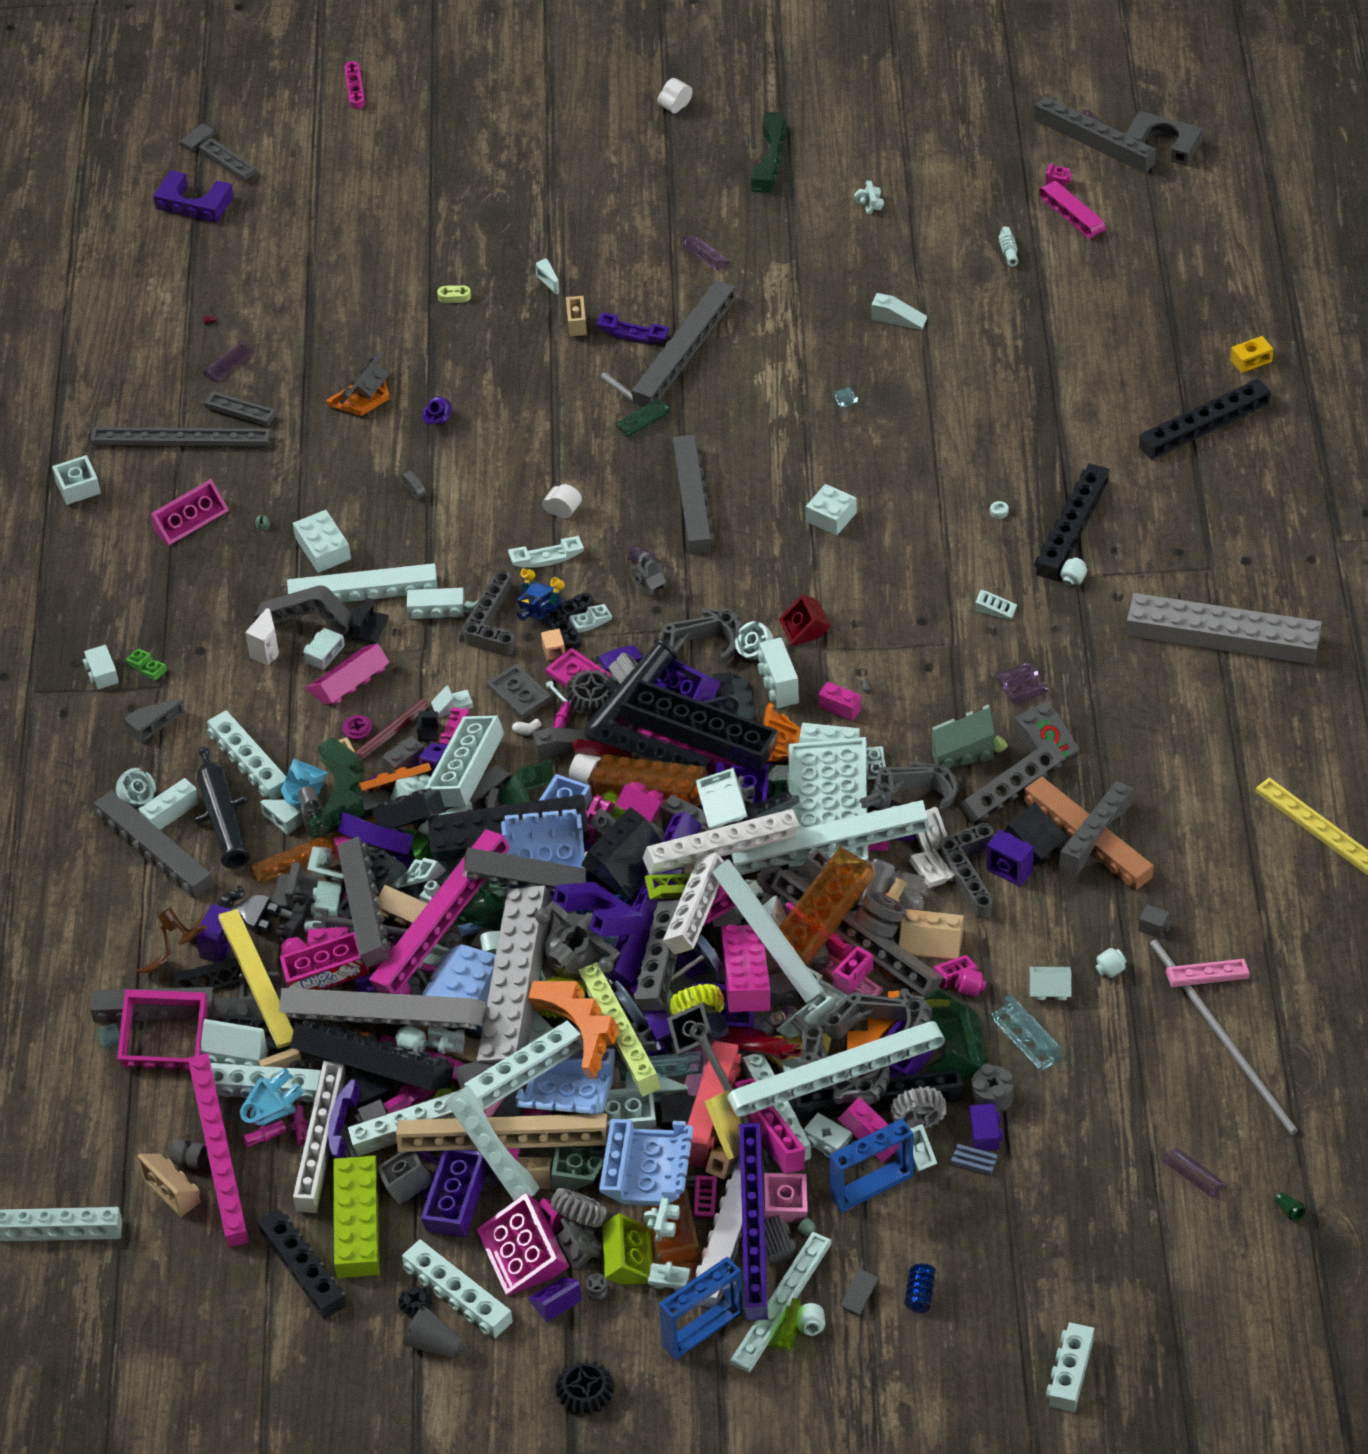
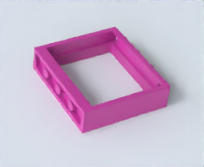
M125 989L117 1056L120 1065H123L125 1068L143 1066L145 1069L163 1067L166 1070L183 1068L190 1071L188 1058L128 1056L133 1005L200 1006L195 1056L201 1055L203 1023L207 1019L209 999L206 993Z

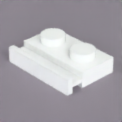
M937 807L926 810L930 830L916 833L922 852L940 849L941 839L947 836Z
M932 849L931 852L925 851L910 856L909 862L928 888L944 884L948 880H954V874L936 849Z

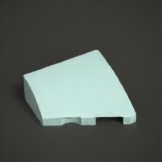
M423 858L422 861L415 859L408 871L391 886L397 889L436 879L444 873L445 869L438 861Z

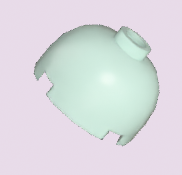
M752 621L740 628V634L735 640L737 651L742 656L750 660H758L757 651H760L759 643L772 640L773 634L762 623Z
M131 768L124 772L116 784L117 796L133 808L142 807L150 802L156 792L155 782L151 775L140 771L141 769Z

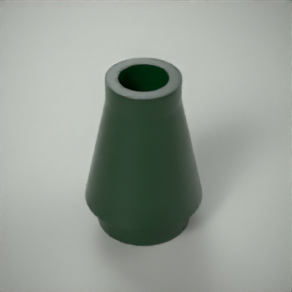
M1283 1192L1276 1196L1275 1202L1289 1220L1299 1221L1303 1218L1306 1208L1302 1202Z

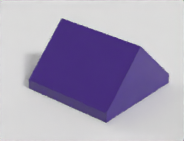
M563 1276L528 1297V1300L542 1318L548 1322L582 1301L580 1283L578 1280Z

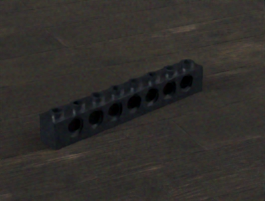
M1259 379L1248 382L1180 416L1159 424L1148 431H1144L1139 435V448L1153 460L1270 404L1271 391Z
M1089 463L1086 469L1082 470L1080 481L1075 483L1074 492L1068 497L1067 506H1063L1060 519H1056L1054 530L1050 531L1047 544H1043L1040 557L1037 556L1034 567H1037V576L1058 581L1063 565L1070 558L1109 482V468Z
M959 1069L889 1078L886 1092L881 1096L879 1095L880 1098L875 1104L871 1103L868 1105L875 1112L890 1110V1105L893 1103V1099L898 1098V1094H904L905 1090L910 1091L912 1088L917 1089L920 1086L922 1088L927 1086L930 1089L936 1088L943 1095L945 1102L962 1100L963 1085ZM831 1086L795 1098L799 1122L812 1120L817 1113L826 1118L839 1117L852 1103L836 1104L834 1102L835 1091Z

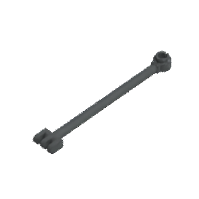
M314 908V912L322 913V915H314L313 919L321 921V923L313 922V928H327V923L354 928L352 919L329 916L328 908ZM384 925L387 934L403 936L408 930ZM452 932L448 935H443L438 943L445 944L447 948L451 949L461 944V937L459 934ZM449 939H453L455 945H451Z
M696 1023L690 1028V1036L701 1044L724 1091H733L725 1072L707 1040V1027L703 1023ZM695 1029L700 1030V1036L694 1033ZM747 1115L740 1117L742 1124L750 1123ZM762 1146V1157L764 1165L767 1166L770 1164L767 1156H769L772 1162H775L769 1151L767 1149L764 1150Z

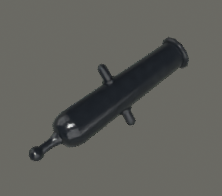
M655 639L653 642L654 646L620 685L615 686L608 680L603 682V686L611 691L612 695L586 724L584 728L586 740L600 742L594 740L600 721L607 720L621 726L625 721L620 719L621 702L637 678L654 684L671 660L677 659L678 655L670 645L660 639ZM574 753L572 759H574L577 754L581 753Z
M201 747L199 755L202 757L204 764L197 771V782L207 810L204 814L197 816L194 821L197 824L207 820L211 821L222 854V865L228 869H237L247 864L251 858L250 852L245 848L236 814L237 807L247 803L248 798L246 796L235 800L232 798L225 769L217 762H211L209 749Z

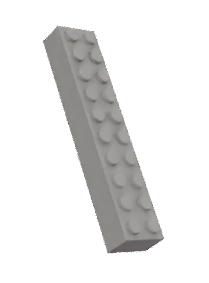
M1133 593L1127 618L1126 636L1315 664L1322 621Z
M546 886L511 888L507 890L477 1062L496 1065L529 1044L534 1008L528 1000V995L532 982L540 980L549 922L546 924L538 923L535 919V913L541 908H546L553 901V897Z
M281 988L279 1012L286 1013L288 1018L301 1020L313 1019L337 1022L350 1021L355 1023L369 1022L373 1024L388 1023L391 1025L407 1024L412 1026L425 1025L427 1027L443 1026L446 1028L477 1029V1026H483L486 1001L458 997Z

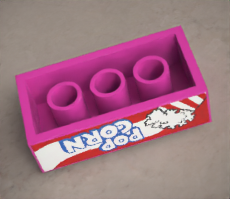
M355 932L280 956L288 988L323 990L370 974L368 967L359 955Z

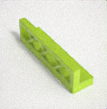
M691 874L645 876L650 900L681 899L686 887L683 882L689 880ZM653 880L658 882L660 886L654 888ZM669 880H672L676 885H668Z

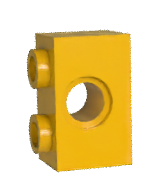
M1263 336L1231 347L1230 360L1240 373L1272 362L1273 348Z

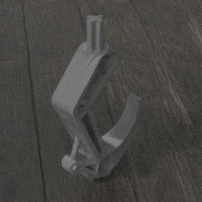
M704 607L701 610L702 616L700 618L666 623L662 626L659 639L670 645L676 652L686 641L721 633L730 642L727 650L720 655V660L723 664L737 652L735 640L738 638L739 630L744 624L737 613L728 611L727 608L714 610Z
M915 760L911 763L910 767L879 768L874 791H872L871 795L861 798L859 802L862 804L861 807L863 809L873 805L879 809H887L890 807L892 797L898 790L931 788L945 797L942 799L939 808L944 810L952 805L956 799L959 785L957 778L948 767L940 764L921 763Z
M905 988L899 991L900 996L895 998L851 993L825 1016L824 1022L816 1023V1025H819L823 1033H827V1036L831 1039L842 1038L855 1023L864 1018L906 1020L907 1023L903 1029L904 1031L930 1022L932 1009L925 1001V997L914 996Z
M795 1015L794 1019L791 1020V1024L801 1033V1039L803 1040L801 1066L828 1057L823 1044L822 1028L816 1024L809 1025L801 1015ZM889 1066L874 1070L861 1078L854 1077L831 1085L835 1091L834 1102L836 1104H843L844 1102L853 1103L860 1097L867 1105L875 1104L880 1098L879 1095L881 1096L886 1092L887 1085L889 1084Z

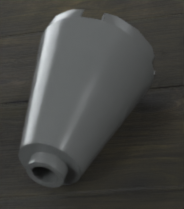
M865 859L862 862L857 909L860 906H864L862 900L868 891H876L882 894L890 891L895 878L900 877V872L896 873L893 865L878 859H874L873 862H868V859Z
M422 1306V1310L419 1309L408 1327L410 1335L409 1337L405 1335L402 1342L407 1347L454 1359L455 1356L460 1357L465 1348L462 1344L463 1339L425 1306Z

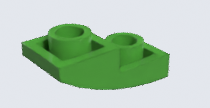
M137 649L125 659L132 668L154 681L168 670L166 664L154 660L151 653L141 649Z

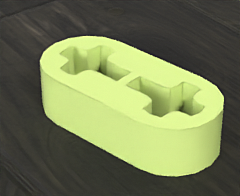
M463 285L442 286L437 291L438 300L442 303H463L471 298L470 288Z

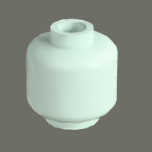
M1079 558L1066 560L1060 571L1063 583L1068 586L1080 585L1087 574L1086 564Z
M1109 948L1097 956L1098 964L1095 967L1101 976L1105 974L1107 977L1112 978L1125 969L1127 961L1119 949Z
M412 1025L401 1027L396 1035L395 1040L398 1047L408 1046L413 1048L412 1051L418 1053V1051H424L427 1046L425 1032Z
M808 1303L798 1309L797 1325L803 1334L813 1336L822 1332L825 1328V1313L820 1305Z

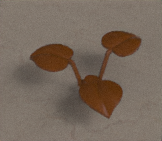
M171 907L161 912L157 917L163 924L160 928L163 932L167 951L146 967L136 969V971L139 973L154 971L169 959L171 950L166 932L167 929L171 932L178 928L183 933V938L178 941V944L187 943L208 928L207 925L199 926L206 914L203 913L197 923L188 930L179 921Z

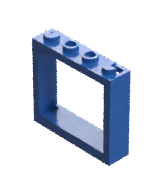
M903 1118L829 1155L830 1195L841 1213L913 1177V1132ZM897 1144L896 1161L844 1186V1170ZM844 1161L847 1163V1164H845V1165H843V1166H841V1164H840V1163H842V1162H844Z
M728 1256L659 1303L662 1346L675 1360L743 1314L741 1270ZM724 1287V1300L677 1332L676 1320ZM733 1308L737 1310L734 1314L731 1313Z

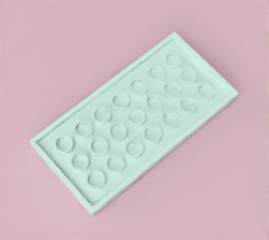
M866 737L789 744V792H791V795H799L800 803L790 807L789 810L793 809L800 824L799 829L868 813V807L863 809L861 807L862 804L859 802L861 798L867 796ZM868 845L828 854L827 856L841 867L862 865L865 859H868ZM806 860L789 863V869L799 871Z

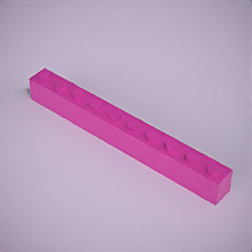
M485 830L471 848L506 854L511 847L503 835ZM464 858L389 953L390 959L383 961L369 980L377 992L385 994L399 993L484 883L485 879L470 880L462 875Z
M208 1053L190 1057L188 1062L225 1237L229 1248L249 1243L210 1058Z

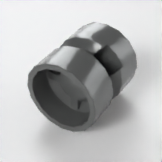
M177 1138L171 1149L170 1160L175 1165L184 1166L187 1164L188 1168L201 1170L206 1162L208 1153L206 1144L199 1142L191 1144L190 1140Z

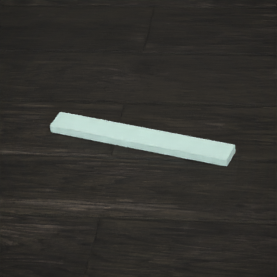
M728 859L712 871L714 876L804 1001L808 1003L824 991L731 861Z
M815 1232L811 1233L768 1300V1320H756L731 1358V1365L748 1373L751 1372L831 1246V1239Z

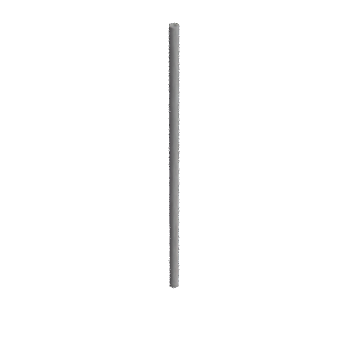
M1156 939L1151 941L1150 945L1166 967L1176 966ZM1191 985L1181 986L1288 1132L1294 1135L1298 1131Z

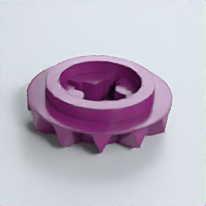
M354 715L343 722L342 732L347 738H352L353 741L356 738L362 740L363 737H368L369 733L372 732V722L366 716ZM355 725L359 727V731H356Z

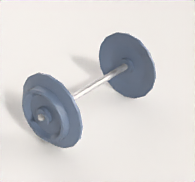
M699 934L694 946L699 957L674 973L671 981L703 961L718 981L722 979L719 971L723 969V965L715 949ZM615 981L617 990L614 994L626 1017L631 1023L635 1022L637 1027L641 1025L647 1029L649 1025L637 1007L638 1004L633 1001L624 987L618 981Z

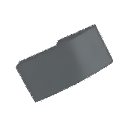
M859 1268L840 1306L861 1315L879 1278Z

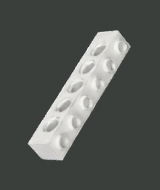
M717 852L697 859L663 941L674 955L694 949L720 886L719 881L712 873L714 869L724 862Z

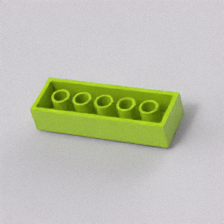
M376 1156L334 1159V1266L337 1278L379 1275L378 1169Z

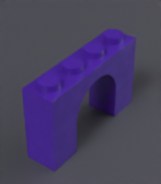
M170 170L153 195L156 209L216 223L234 197L232 184L216 180L205 196L197 199H186L182 197L188 187L186 173Z
M595 882L557 885L553 901L566 912L578 910L593 911L590 929L599 936L610 937L639 934L644 915Z

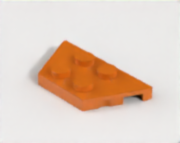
M385 380L369 400L355 389L343 405L340 401L343 399L341 394L344 390L327 399L326 402L329 407L362 416L389 400L390 397Z
M768 703L763 725L778 730L777 746L768 761H789V744L799 743L801 728L791 722L785 714L780 716L773 710L774 705Z
M429 763L409 769L402 767L395 770V773L388 775V772L377 775L375 779L359 784L361 790L365 791V793H372L385 788L394 789L396 780L430 772L431 767Z

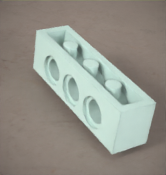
M1069 1322L1067 1330L1062 1331L1061 1343H1063V1346L1057 1350L1056 1361H1058L1057 1367L1053 1366L1051 1379H1054L1053 1384H1048L1046 1397L1049 1398V1407L1075 1412L1094 1341L1093 1327Z

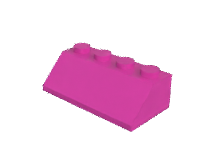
M378 643L366 646L307 686L306 689L323 704L332 703L335 705L342 700L344 694L347 693L349 695L356 691L358 684L361 683L363 685L371 680V675L374 673L377 675L386 669L384 666L390 662Z

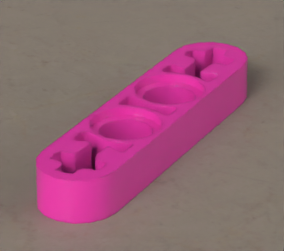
M351 61L344 66L351 108L360 109L365 105L360 68L357 62Z

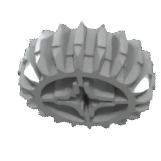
M920 1086L917 1089L912 1088L910 1091L905 1090L904 1094H898V1098L893 1099V1103L890 1105L892 1120L896 1122L903 1118L910 1129L920 1124H923L924 1129L931 1128L933 1124H939V1120L944 1119L946 1114V1102L943 1095L936 1088L930 1089L929 1086L925 1088Z
M560 1188L556 1190L551 1199L550 1206L554 1211L583 1225L601 1227L602 1222L606 1218L607 1208L600 1204V1202L581 1193Z

